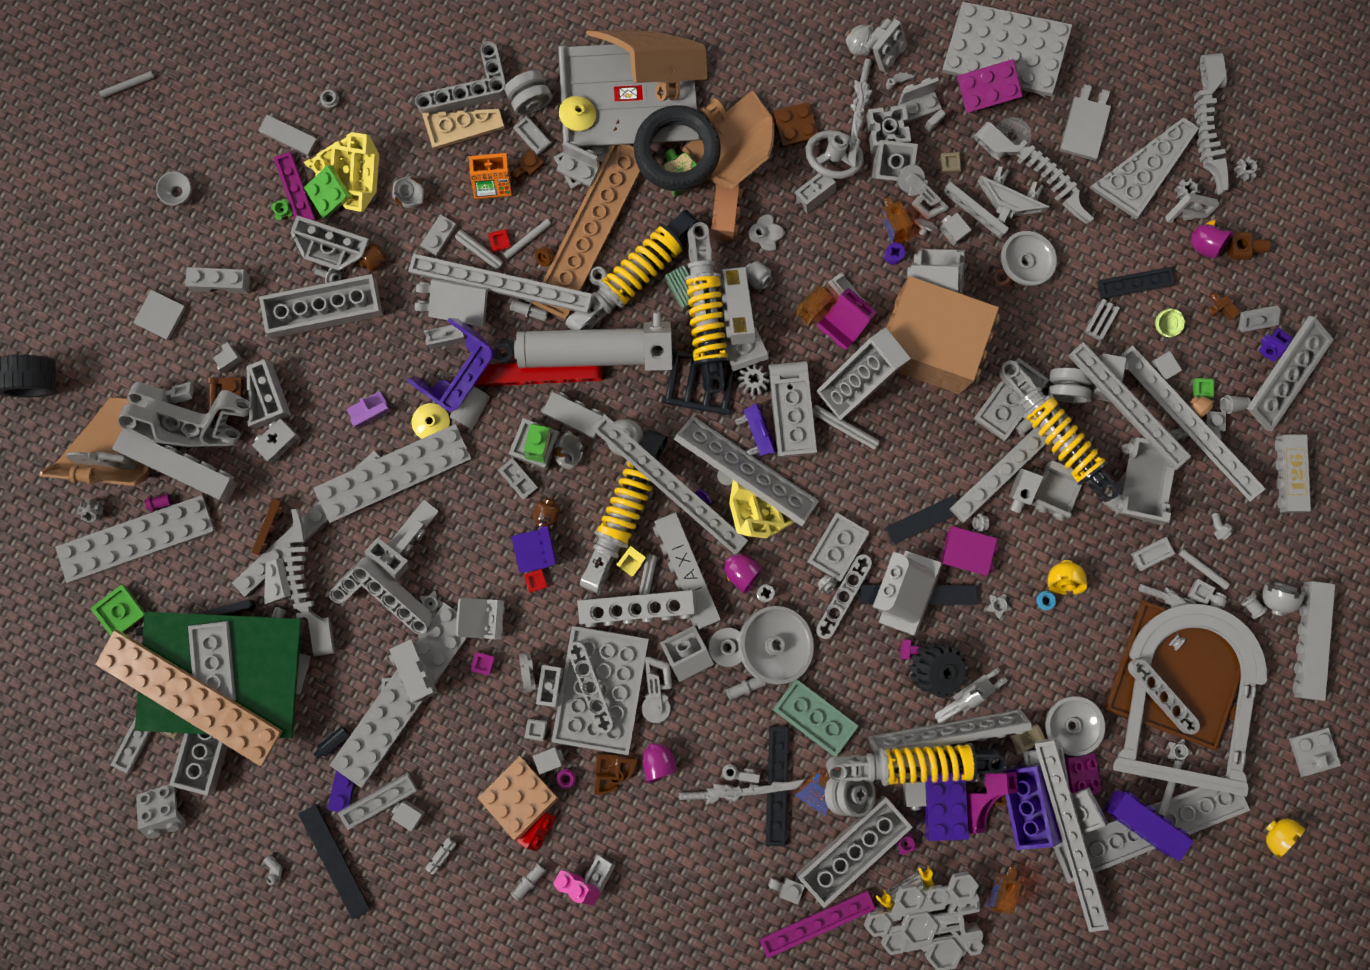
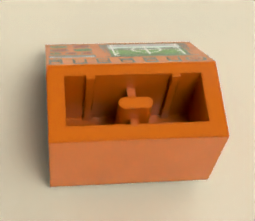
M506 153L469 156L474 200L512 196L509 159Z

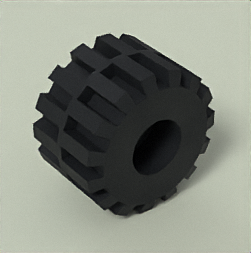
M933 642V644L926 643L924 648L919 647L916 650L919 654L912 656L913 665H909V670L913 671L910 674V678L915 681L914 685L917 688L940 698H945V696L952 697L954 696L953 692L958 693L962 690L960 686L961 684L965 685L967 680L964 677L968 675L969 670L965 669L968 663L967 660L962 659L964 655L961 652Z

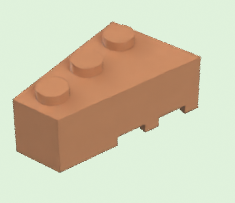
M716 184L710 240L733 242V236H737L738 225H735V218L740 216V207H737V200L742 198V189H739V184L732 189Z

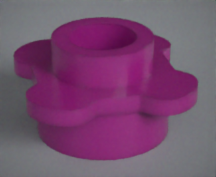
M907 832L895 843L898 845L901 855H906L907 852L917 849V844L914 843L913 835L910 832Z

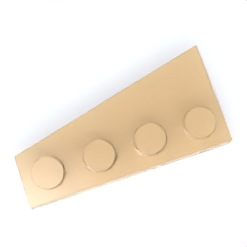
M499 109L475 110L474 112L457 111L456 113L438 112V114L422 113L433 150L505 129Z

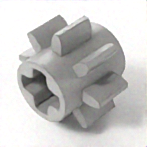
M1249 156L1245 161L1240 159L1237 162L1239 166L1234 168V171L1237 173L1236 178H1241L1244 182L1249 178L1253 180L1256 177L1255 173L1260 170L1257 167V160H1251Z
M1191 178L1187 182L1181 180L1179 182L1180 186L1174 189L1177 191L1176 199L1180 198L1181 200L1187 193L1196 195L1200 193L1197 190L1199 184L1194 183Z
M91 498L86 501L82 500L77 510V514H81V520L86 522L99 521L104 510L103 507H99L100 502Z

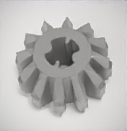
M753 364V369L747 366L745 367L746 371L740 370L742 376L737 378V381L742 382L738 387H746L743 393L747 394L750 390L752 397L754 396V391L758 395L762 394L761 389L766 391L767 386L765 384L770 382L769 379L765 378L769 373H761L764 367L761 366L757 370L756 364ZM754 377H756L757 381L753 382V384L750 383L749 378L753 379Z

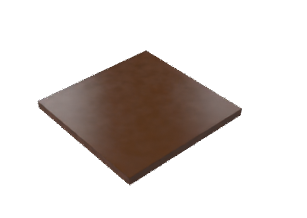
M1141 600L1104 710L1129 719L1135 678L1128 670V665L1132 661L1129 657V652L1140 630L1153 617L1167 610L1166 608ZM1203 628L1181 629L1172 633L1160 643L1154 653L1151 667L1198 719L1200 728L1195 734L1183 733L1147 692L1143 707L1142 724L1217 751L1241 680L1240 663L1231 645L1215 632ZM1179 633L1180 638L1184 637L1186 640L1176 651L1174 650L1175 647L1173 645L1170 646L1169 643ZM1150 677L1148 686L1152 688L1155 685V679ZM1165 691L1160 694L1162 702L1168 699ZM1177 705L1173 708L1175 716L1180 714V708ZM1187 722L1188 725H1189L1187 728H1188V729H1191L1190 724H1191L1192 722Z

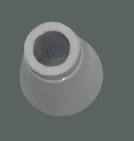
M1226 395L1220 399V409L1227 414L1245 410L1251 403V400L1248 397Z

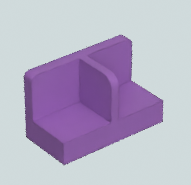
M377 392L366 399L360 398V402L347 409L351 417L350 421L356 429L391 412L381 392Z

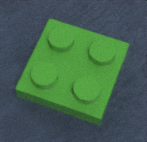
M327 165L304 187L323 219L329 218L351 197L332 165Z
M123 584L90 608L110 636L114 630H119L122 633L126 632L143 619L145 615L144 610Z

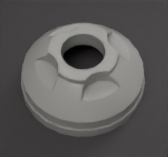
M168 172L158 180L156 192L159 199L165 204L180 206L189 200L192 194V185L182 173ZM177 187L182 188L181 196L174 197L173 190Z

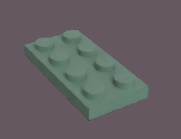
M797 679L792 682L772 709L834 757L838 755L858 727L857 724Z

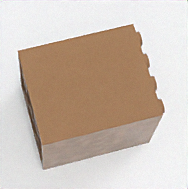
M909 276L897 296L886 327L911 358L897 373L957 394L967 390L971 383L973 384L980 375L981 369L978 367L986 357L987 350L984 349L993 337L991 330L998 322L1000 314L997 311L999 307Z

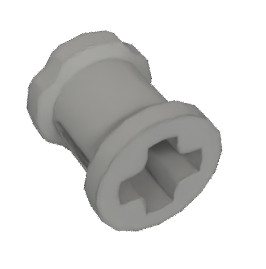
M768 584L760 586L757 590V598L761 602H769L775 595L773 587ZM763 588L771 592L768 595V599L760 594L763 592Z
M1255 593L1241 602V605L1250 611L1253 619L1260 617L1268 610L1266 606L1263 607L1257 600Z

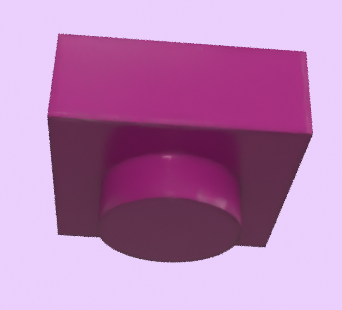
M475 652L470 671L490 676L495 657Z

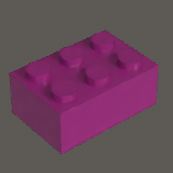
M1015 59L957 76L966 113L1024 96Z

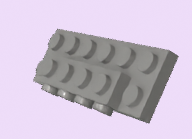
M1308 316L1247 407V410L1267 431H1273L1334 340L1316 317Z

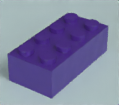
M1033 764L1005 769L1003 772L1017 773L1018 792L1005 795L1016 849L1047 848L1062 843V837L1041 765Z
M959 772L958 781H953L952 775L949 773V780L943 782L941 773H938L937 782L933 783L931 777H928L925 783V838L929 841L969 840L966 781L961 779L962 772Z
M1124 790L1122 792L1114 791L1102 810L1166 856L1181 861L1194 842L1188 838L1190 834L1181 828L1173 826V822L1166 817L1154 814L1156 810L1147 804L1144 805L1138 802L1139 798L1134 794L1127 793Z

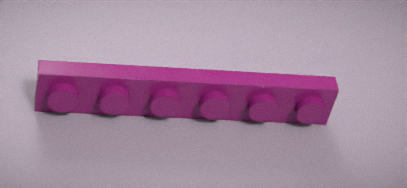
M865 890L759 938L766 957L770 958L876 909L868 891Z

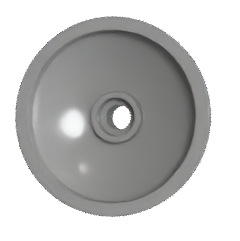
M1021 231L1015 233L1004 243L1001 251V263L1006 274L1021 285H1040L1046 282L1055 271L1057 264L1055 250L1044 236L1036 232Z
M1071 696L1057 701L1051 707L1046 717L1045 728L1048 739L1055 738L1058 748L1063 747L1065 754L1082 756L1095 750L1101 743L1105 733V721L1100 709L1093 702L1083 697ZM1070 722H1073L1075 725L1073 729L1069 728Z

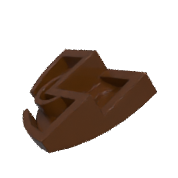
M596 752L594 794L610 793L618 789V784L624 779L628 781L635 770L637 758L621 754Z

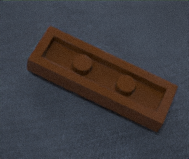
M273 498L251 553L259 555L260 552L264 553L268 544L265 541L267 534H272L276 525L272 523L275 516L279 517L283 508L280 505L281 501Z

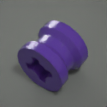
M899 243L890 244L884 254L886 262L891 265L900 263L904 257L905 249Z

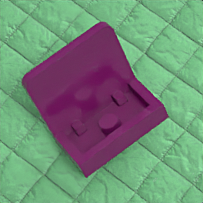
M1094 753L1064 757L1071 794L1088 787L1093 794L1101 791L1097 760Z

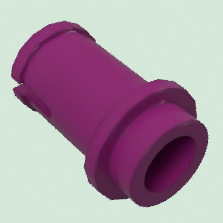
M169 494L155 498L148 497L145 500L147 511L151 510L152 512L157 508L171 506L172 504Z

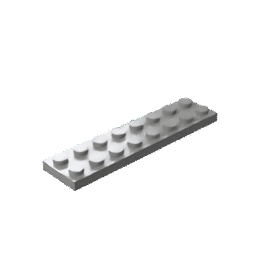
M693 415L674 438L682 446L801 526H803L819 502Z
M456 424L320 484L313 489L329 523L468 461L471 457Z
M200 495L61 544L55 548L66 583H72L216 532L205 496Z
M1021 709L868 736L874 755H877L880 748L890 749V751L893 748H898L900 752L905 747L910 750L914 747H919L922 750L926 746L930 748L935 746L944 748L952 744L964 745L974 740L985 741L991 737L1002 738L1012 733L1023 734L1026 731L1032 730L1031 722Z

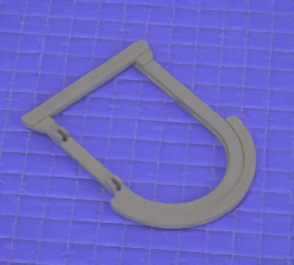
M1187 604L1167 609L1153 617L1140 630L1132 644L1129 657L1132 660H1145L1151 666L1154 653L1160 643L1172 633L1185 628L1210 630L1220 635L1231 645L1240 663L1241 680L1227 765V778L1135 760L1143 720L1144 701L1146 700V691L1136 680L1134 682L1124 748L1118 753L1113 763V770L1247 796L1249 788L1246 775L1243 772V766L1246 759L1245 753L1256 684L1263 685L1267 681V668L1263 651L1250 629L1241 620L1225 610L1203 604ZM1137 664L1138 669L1136 671L1142 672L1140 670V664ZM1248 685H1250L1249 697L1247 698L1246 696H1248V691H1249V686H1248ZM1238 751H1240L1239 763L1236 764V762H1238V756H1239Z

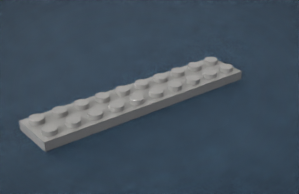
M445 603L434 616L427 631L415 643L434 685L468 638L456 636L457 611ZM398 670L393 674L329 765L361 788L364 787L423 702L411 703L405 693L404 684L400 682L397 676Z
M1194 787L1172 796L1166 818L1173 822V826L1193 834L1250 811L1244 796ZM1162 801L1150 805L1156 810L1154 814H1158ZM1112 820L1108 822L1107 826L1083 834L1094 873L1155 849L1154 846L1117 820ZM1062 842L1054 846L1053 849L1066 881L1071 883L1074 881Z

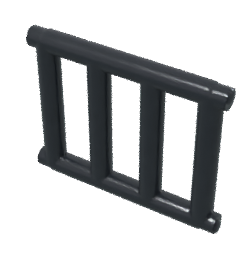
M672 349V370H670L665 397L663 396L662 403L730 415L729 404L735 371H732L729 362L722 364L729 366L722 405H710L712 395L706 392L704 393L703 403L693 402L692 395L698 366L693 365V352ZM680 357L691 359L684 400L673 398ZM711 380L710 387L713 389L714 380Z

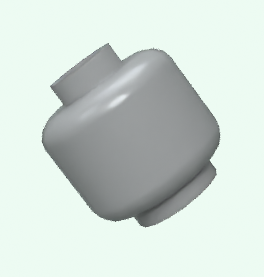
M756 261L752 264L749 263L745 267L747 282L756 290L765 289L772 280L771 270L764 264Z

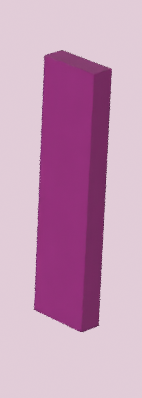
M290 151L273 157L294 218L296 219L298 215L316 221L293 153Z

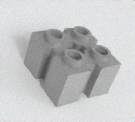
M906 105L892 106L889 112H884L883 108L868 109L866 123L868 132L871 131L869 137L871 153H876L880 140L911 142L909 127H905L908 120Z

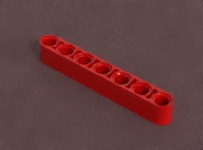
M517 363L489 364L474 387L603 380L602 366L518 368Z

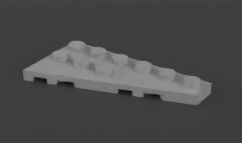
M1182 118L1114 170L1091 185L1090 189L1137 219L1199 127Z

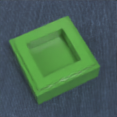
M1193 379V397L1197 395L1198 397L1204 396L1208 399L1214 398V379Z

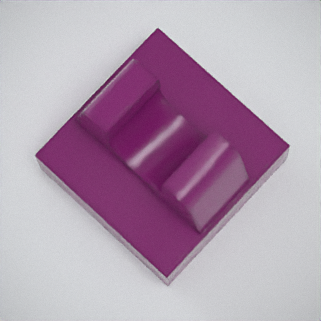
M902 639L900 659L910 660V654H919L916 651L919 647L911 646V640Z

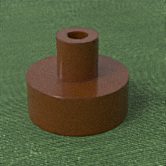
M543 246L535 252L536 261L541 266L547 267L552 263L555 252L553 249Z

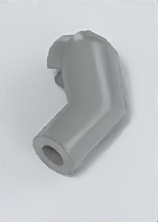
M270 854L263 860L270 868L266 881L269 885H275L281 880L282 866Z

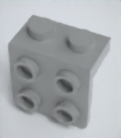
M460 598L458 600L456 636L501 640L503 614L505 611L504 601Z
M170 784L138 794L136 797L138 830L148 839L157 838L160 835L176 832L186 827V820L177 811L176 787L169 786Z

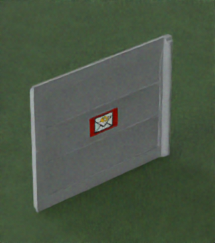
M616 44L576 47L558 46L561 104L569 97L580 96L588 99L596 109V120L592 127L585 131H573L563 125V142L569 143L572 141L580 147L634 144L638 128L656 110L672 105L688 106L697 110L695 80L680 81V97L678 100L672 101L667 99L666 101H659L655 95V89L659 82L634 83L630 53ZM670 125L661 129L654 136L652 143L699 140V135L687 126Z

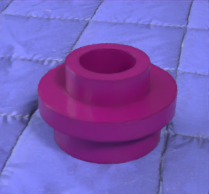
M570 769L561 770L556 778L557 784L563 789L573 787L576 782L575 773ZM565 775L570 777V781L567 783L563 781V776Z

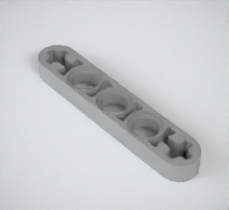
M867 555L857 556L850 566L816 627V633L820 638L828 639L834 634L871 568L872 561ZM864 558L866 559L867 567H862L860 572H863V575L861 576V574L852 571V569L855 568L857 570L860 566L858 560H863ZM853 574L859 580L855 586L848 583V577ZM845 591L849 594L847 602L839 600L838 595L840 592ZM837 608L840 615L837 619H832L829 616L830 609ZM826 617L829 621L835 622V625L830 624L828 627L830 633L823 636L820 627L826 626L827 622L824 621Z
M573 642L568 647V655L597 731L608 733L613 728V720L588 653L582 643ZM575 645L578 648H582V651H580L581 658L586 657V660L579 661L576 664L574 660H577L578 657L571 652L574 650L573 646ZM582 663L589 666V672L586 675H582L578 671V667ZM586 683H595V692H586ZM595 700L603 703V708L599 712L592 709V703ZM604 711L607 713V715H603L604 720L610 722L607 730L599 727L601 723L600 717L598 719L595 718V715L602 714Z
M1142 659L1130 661L1128 665L1130 674L1183 733H1197L1200 728L1198 719L1153 668ZM1137 664L1141 665L1140 670L1142 672L1136 671L1138 669V667L1136 666ZM1150 677L1155 679V685L1152 688L1147 683ZM1163 691L1168 695V699L1165 702H1162L1160 699V694ZM1176 705L1180 708L1178 716L1173 714V708ZM1187 722H1192L1190 724L1191 729L1187 728L1189 726Z

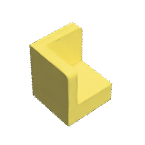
M630 546L617 563V566L630 576H634L646 560V557Z

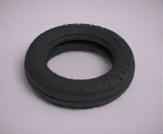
M682 105L663 107L651 113L638 128L634 140V157L639 170L652 184L668 191H687L703 184L714 173L721 154L720 138L714 124L700 111ZM670 125H684L693 129L700 136L704 145V154L700 162L692 169L679 173L661 168L653 159L650 150L654 136L661 129Z

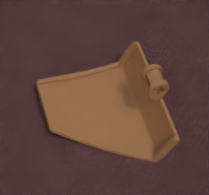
M586 31V35L611 42L630 53L634 83L659 82L655 89V95L659 101H666L667 99L672 101L678 100L680 97V81L707 79L706 49L701 43L652 31Z
M750 91L726 112L716 98H713L707 107L700 109V112L707 116L714 124L721 143L719 163L708 180L725 188H734L765 162L772 151L774 118L754 91ZM700 136L699 140H692L682 148V151L687 153L696 164L700 162L704 154V145Z
M110 397L58 461L41 470L40 476L70 479L73 483L82 481L87 484L101 482L136 486L146 481L149 477L150 467L133 459L131 460L137 464V469L135 470L96 466L95 464L83 465L66 458L67 453L71 452L120 454L112 448L123 429L118 423V418L122 408L126 404H130L128 399Z

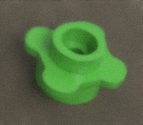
M287 199L277 201L271 206L276 214L275 218L279 221L286 216L291 217L293 215Z

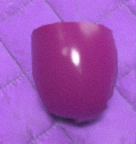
M1215 220L1200 225L1192 232L1191 245L1199 254L1207 258L1216 259L1229 238L1233 237L1234 232L1230 230L1221 231L1215 228Z
M741 553L734 554L726 559L724 571L728 581L730 580L743 594H747L751 590L753 582L761 573L762 567L753 558Z
M659 743L649 744L643 753V768L646 782L652 784L659 781L662 777L677 773L676 762L671 750Z

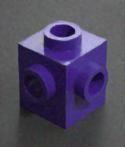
M1278 327L1271 335L1268 333L1260 341L1263 345L1258 351L1264 357L1274 362L1278 357H1282L1294 338Z

